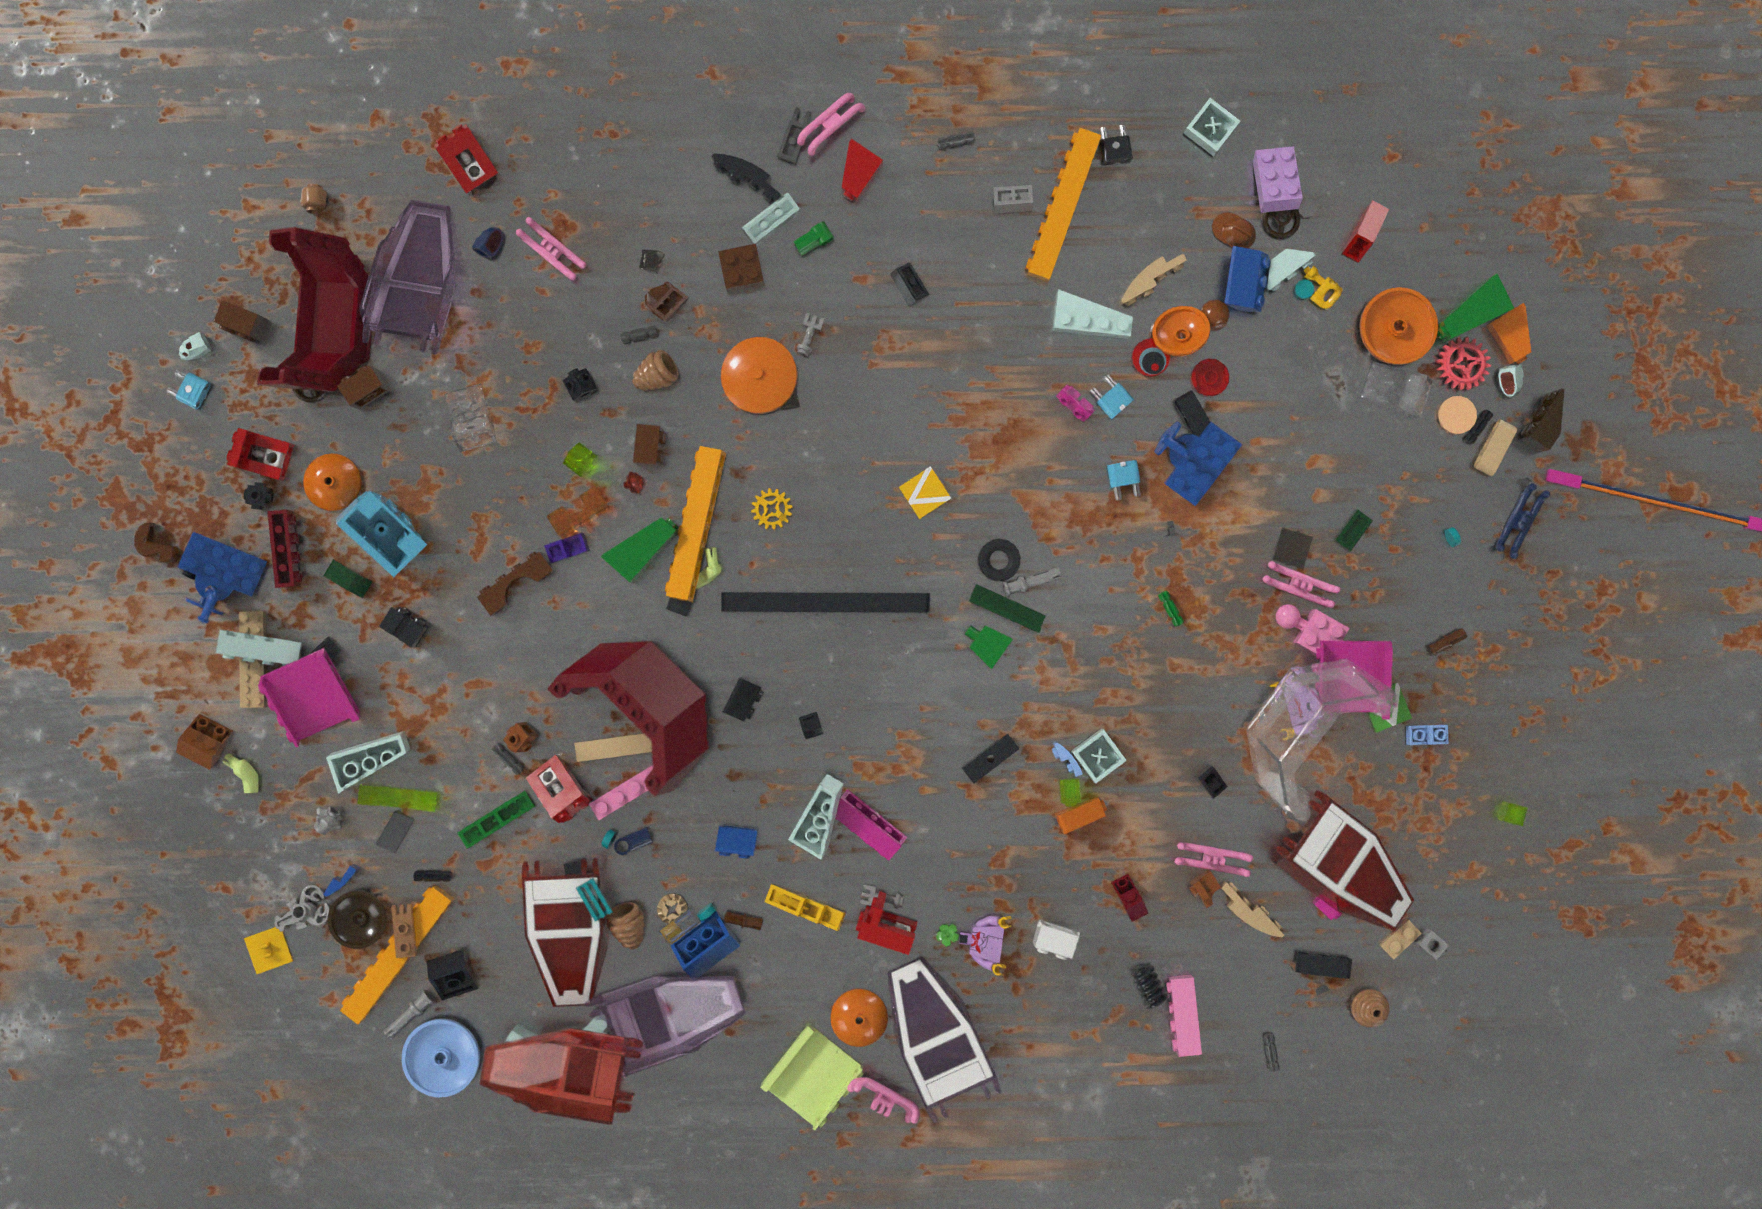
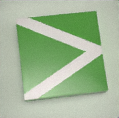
M1398 683L1391 684L1390 719H1382L1381 712H1367L1375 732L1412 719Z

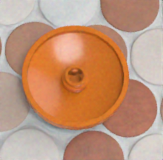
M1390 288L1377 294L1365 306L1360 319V335L1367 350L1378 360L1392 365L1409 364L1423 357L1433 346L1438 333V319L1434 307L1425 296L1409 288Z
M753 337L735 345L725 357L721 369L722 387L729 400L743 411L753 414L770 413L781 408L791 398L797 385L798 372L793 356L781 343L767 337Z

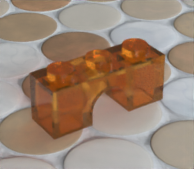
M597 486L579 495L583 502V510L578 515H571L564 506L547 515L558 536L564 535V537H567L575 532V527L579 525L583 527L591 522L590 518L595 515L600 517L607 512L606 509L610 506Z

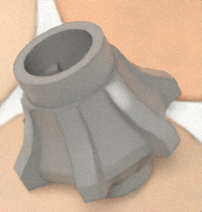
M321 806L317 808L318 815L314 829L318 833L325 835L331 830H339L342 827L340 821L343 818L340 816V811L337 808H323Z

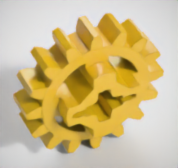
M768 488V493L766 494L762 490L761 497L755 496L758 501L752 502L755 509L751 510V512L756 513L753 519L760 520L759 526L764 523L765 529H768L769 525L772 526L773 530H776V525L782 528L783 521L789 522L786 517L792 516L788 509H792L793 506L787 504L790 498L784 499L786 493L783 492L780 495L779 489L772 493L771 488ZM770 496L776 497L774 501H767L765 498ZM782 502L785 506L784 514L780 511ZM760 504L764 507L762 516L759 513ZM776 504V513L771 512L768 514L769 509L767 507ZM771 517H777L779 519L775 522H768V520Z

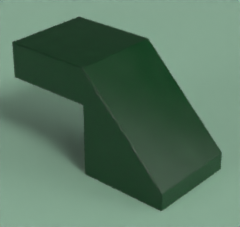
M334 559L323 575L361 598L365 596L372 584L370 579L354 572L348 566Z

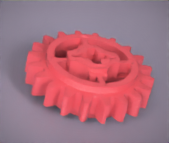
M1458 337L1455 342L1453 340L1449 341V346L1444 345L1442 347L1445 352L1438 353L1442 359L1436 361V363L1441 364L1437 371H1443V374L1439 377L1447 378L1444 384L1452 382V389L1457 385L1459 390H1463L1464 386L1467 390L1471 389L1472 385L1477 387L1479 386L1478 381H1485L1482 375H1489L1485 368L1491 367L1490 364L1486 363L1491 357L1484 356L1488 350H1481L1482 343L1475 345L1476 339L1471 340L1469 343L1468 337H1465L1463 342ZM1465 349L1472 352L1475 357L1470 356L1465 352ZM1456 350V358L1454 362L1450 363V357ZM1460 362H1466V363H1467V362H1470V363L1467 364L1466 366H1464V365H1457V364H1459ZM1474 365H1477V370L1475 374L1471 377L1470 373L1472 367ZM1452 370H1455L1458 373H1460V376L1462 375V378L1456 376L1452 372Z

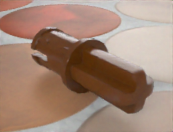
M1460 628L1447 636L1443 635L1442 639L1429 645V649L1436 656L1448 648L1452 649L1453 645L1466 639L1467 634L1463 628Z
M726 912L724 922L740 925L742 929L746 927L760 931L763 918L751 917L746 915V913L740 915Z

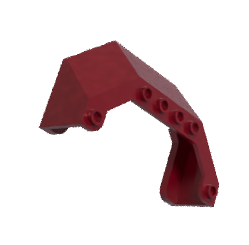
M299 227L270 230V247L275 251L285 253L300 274L294 352L276 368L263 367L259 370L257 385L334 392L343 378L351 376L361 364L369 360L372 328L368 327L374 307L375 282L372 277L368 276L364 270L365 266L357 254L354 255L349 247L350 243L344 237Z
M653 641L600 643L561 672L547 688L556 698H564L570 692L580 695L586 693L590 687H597L651 740L653 769L645 778V787L654 797L674 791L709 750L706 730L708 729L707 714H705L706 693Z

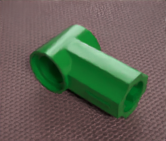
M822 221L813 226L808 233L793 242L803 256L818 246L826 245L834 239V236L825 221Z

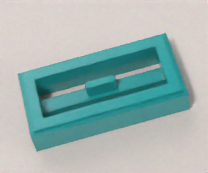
M594 878L576 887L595 922L613 912ZM589 884H592L594 890L596 891L601 902L603 903L606 911L603 912L597 899L595 898L590 887L588 886ZM582 888H585L599 915L596 914Z

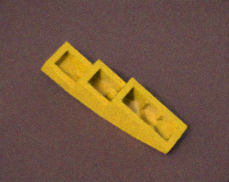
M771 884L764 901L795 916L822 924L835 931L840 930L846 914L831 906Z

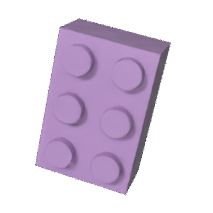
M1294 146L1256 150L1252 162L1261 213L1299 209L1303 197Z

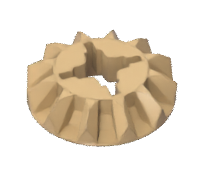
M677 894L664 896L657 906L658 916L662 922L667 924L673 921L679 924L685 919L688 912L686 901ZM678 903L675 909L678 914L671 913L667 916L669 909L665 904L672 907Z

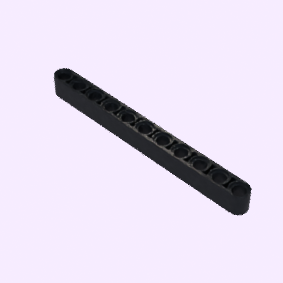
M721 592V612L930 613V593Z

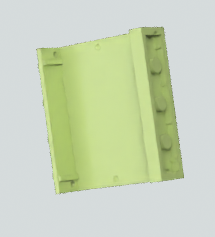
M808 1024L761 1083L760 1088L765 1092L769 1090L811 1123L813 1130H816L818 1126L822 1128L828 1120L826 1116L829 1112L833 1113L840 1104L838 1103L842 1096L845 1098L849 1094L847 1087L850 1082L855 1078L862 1077L863 1066L812 1025Z

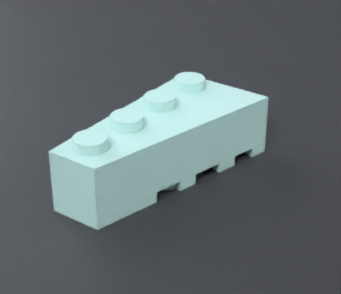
M1058 289L1052 331L1122 339L1130 338L1132 316Z
M220 630L216 653L223 654V658L235 659V656L243 657L242 661L254 662L255 659L263 660L262 664L274 666V662L282 663L283 667L300 659L303 643Z
M405 731L329 754L326 758L338 794L410 750Z
M826 774L788 839L819 859L823 858L829 847L843 788L842 782Z

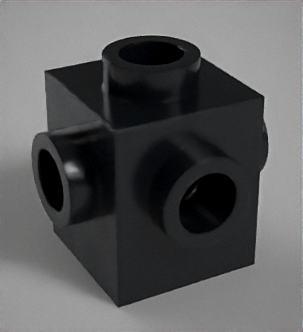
M578 368L573 369L567 373L569 376L563 380L573 401L586 397L597 389L587 368L578 370Z
M255 482L254 485L247 486L243 497L245 504L251 505V509L263 510V507L271 508L274 493L272 488L266 487V483Z

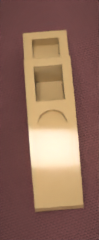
M1182 254L1169 262H1166L1162 256L1152 262L1130 284L1120 301V305L1126 304L1128 307L1136 303V298L1141 295L1145 298L1154 293L1153 289L1157 286L1155 279L1158 282L1167 277L1166 273L1172 270L1175 273L1184 268L1183 264L1187 261L1185 255Z
M1223 881L1220 884L1221 889L1231 899L1226 906L1241 920L1263 933L1280 938L1284 936L1281 932L1282 926L1276 920L1272 922L1269 919L1270 913L1264 906L1259 907L1255 904L1252 908H1249L1251 903L1245 897H1239L1237 894L1239 890L1232 882L1228 884Z

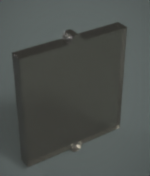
M1282 528L1273 560L1284 563L1286 566L1291 565L1304 569L1313 537L1302 534L1298 530L1295 532Z

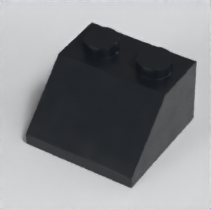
M739 677L722 712L743 722L746 719L750 720L755 711L752 708L755 701L759 703L764 693L761 691L762 686L744 677Z
M463 949L427 961L428 980L442 1001L479 989L470 959Z

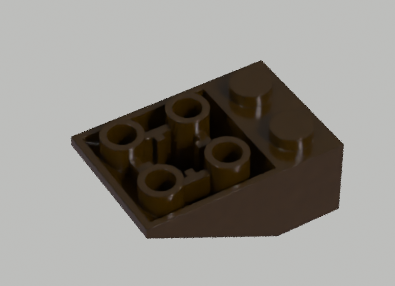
M1563 388L1547 393L1541 401L1543 405L1532 414L1531 419L1533 420L1530 425H1526L1521 431L1522 437L1519 441L1538 453L1550 450L1561 434L1565 391Z

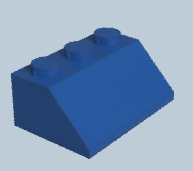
M1237 246L1232 247L1225 304L1238 311L1261 312L1265 302L1264 289L1267 286V269L1270 266L1268 254L1259 250Z
M717 911L704 921H699L670 943L682 969L692 979L700 977L741 946L732 930Z

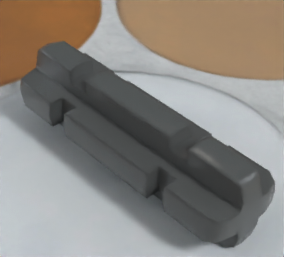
M970 131L965 132L966 134L964 135L960 133L948 136V138H938L939 149H944L947 146L963 145L965 142L967 144L975 141L974 133Z
M654 325L649 326V329L644 327L630 330L631 332L629 333L628 331L621 332L622 343H629L630 340L634 342L648 339V336L651 338L657 337V327Z
M497 743L492 748V752L495 755H499L498 758L509 768H512L516 775H519L524 770V766L517 763V760L507 750H504L500 743Z
M1273 1033L1264 1034L1269 1070L1271 1072L1279 1071L1277 1048L1274 1043L1275 1036Z

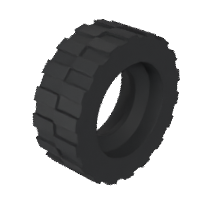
M994 539L986 543L980 550L978 557L979 568L987 578L994 581H1004L1017 573L1021 564V555L1019 550L1010 541ZM998 550L1004 551L1009 557L1008 565L1000 570L992 567L990 563V556Z

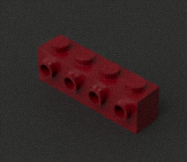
M288 509L267 511L275 588L300 587L302 573L298 567L300 554L296 548L298 534L294 529L296 515L293 513V510Z

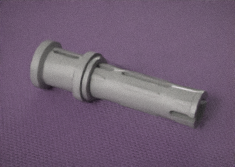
M1059 567L1027 577L1018 576L1017 579L1008 582L1002 581L1006 596L1010 597L1011 594L1020 591L1026 592L1028 588L1061 579L1062 577Z
M423 990L422 995L417 1000L411 1001L409 1008L383 1030L384 1034L386 1035L392 1030L387 1037L393 1039L416 1016L423 1015L424 1010L429 1005L436 1003L434 996L429 991Z

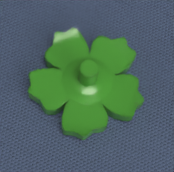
M946 924L939 927L941 932H938L936 936L938 942L942 941L943 945L950 947L951 941L955 943L959 940L960 936L956 934L958 932L957 926L953 924L948 926Z

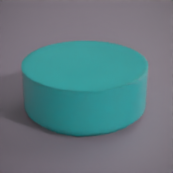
M1300 280L1294 287V293L1299 299H1308L1314 293V285L1309 280Z
M1451 527L1445 530V538L1451 547L1461 544L1460 534L1455 528Z
M612 829L608 830L602 840V847L609 849L615 841L617 832Z
M710 903L701 909L697 916L701 921H704L716 911V908Z

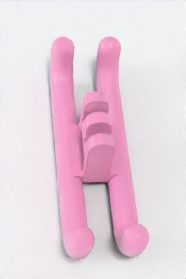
M853 93L844 94L801 131L797 144L803 146L807 136L818 126L822 125V133L808 147V154L813 156L817 147L858 111L863 113L865 105L857 103L840 116L836 111L846 102L852 103L855 100Z
M527 217L526 223L544 239L539 245L522 229H517L516 235L571 281L576 280V274L558 260L562 254L565 255L581 269L586 268V263L535 220Z
M1274 561L1268 563L1270 569L1292 577L1290 584H1286L1266 575L1263 577L1264 583L1325 607L1333 608L1335 606L1333 600L1322 598L1308 591H1311L1313 586L1337 594L1341 591L1339 586L1323 582L1279 565Z
M1179 842L1177 845L1179 850L1204 854L1202 861L1177 857L1175 859L1176 865L1245 877L1251 875V872L1247 869L1225 865L1224 858L1228 857L1252 862L1253 856L1251 854L1186 842Z
M859 1077L853 1079L848 1085L847 1089L849 1092L855 1091L859 1093L863 1086L875 1092L876 1095L870 1108L872 1110L877 1109V1112L883 1113V1116L888 1117L894 1104H897L906 1111L904 1118L906 1123L912 1122L916 1124L918 1122L920 1110L917 1104L877 1081L867 1077Z

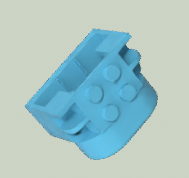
M367 491L356 498L336 518V524L393 577L427 545L411 523L412 520L407 514L402 513L392 500L372 491Z

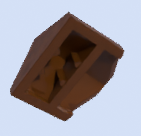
M669 282L652 288L644 296L645 308L664 322L675 317L688 299L687 295Z

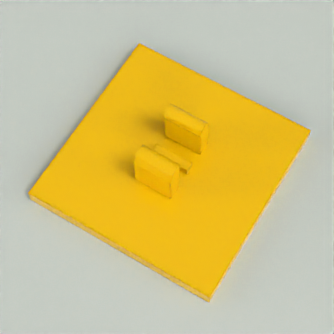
M276 927L244 938L256 974L293 962L284 933L280 932Z

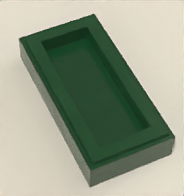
M1357 509L1334 541L1351 552L1373 520Z

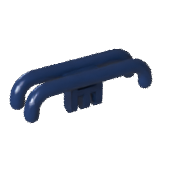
M1534 483L1529 484L1523 491L1496 543V550L1503 552L1505 550L1504 544L1512 529L1518 531L1519 534L1509 552V556L1512 559L1518 558L1519 548L1541 506L1550 497L1549 491H1543L1536 499L1531 511H1522L1531 493L1537 489Z

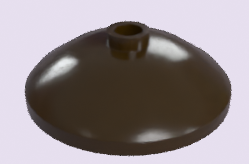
M350 891L341 895L334 901L328 913V927L331 935L338 943L351 949H362L374 944L382 936L387 922L383 904L377 897L365 891ZM357 915H362L363 920L358 921Z

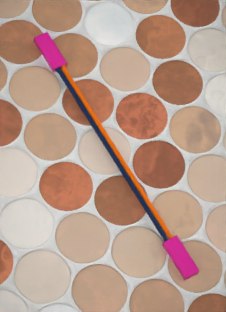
M1548 469L1546 482L1580 489V487L1745 525L1746 529L1762 532V518L1753 516L1745 518L1584 480L1582 479L1583 476Z

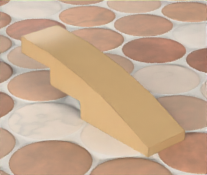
M644 733L574 743L577 762L652 752L651 740Z

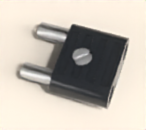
M1124 124L1119 125L1120 136L1108 138L1107 128L1104 127V133L1103 127L1100 128L1101 140L1099 143L1103 164H1117L1133 159L1130 137L1126 133V126Z

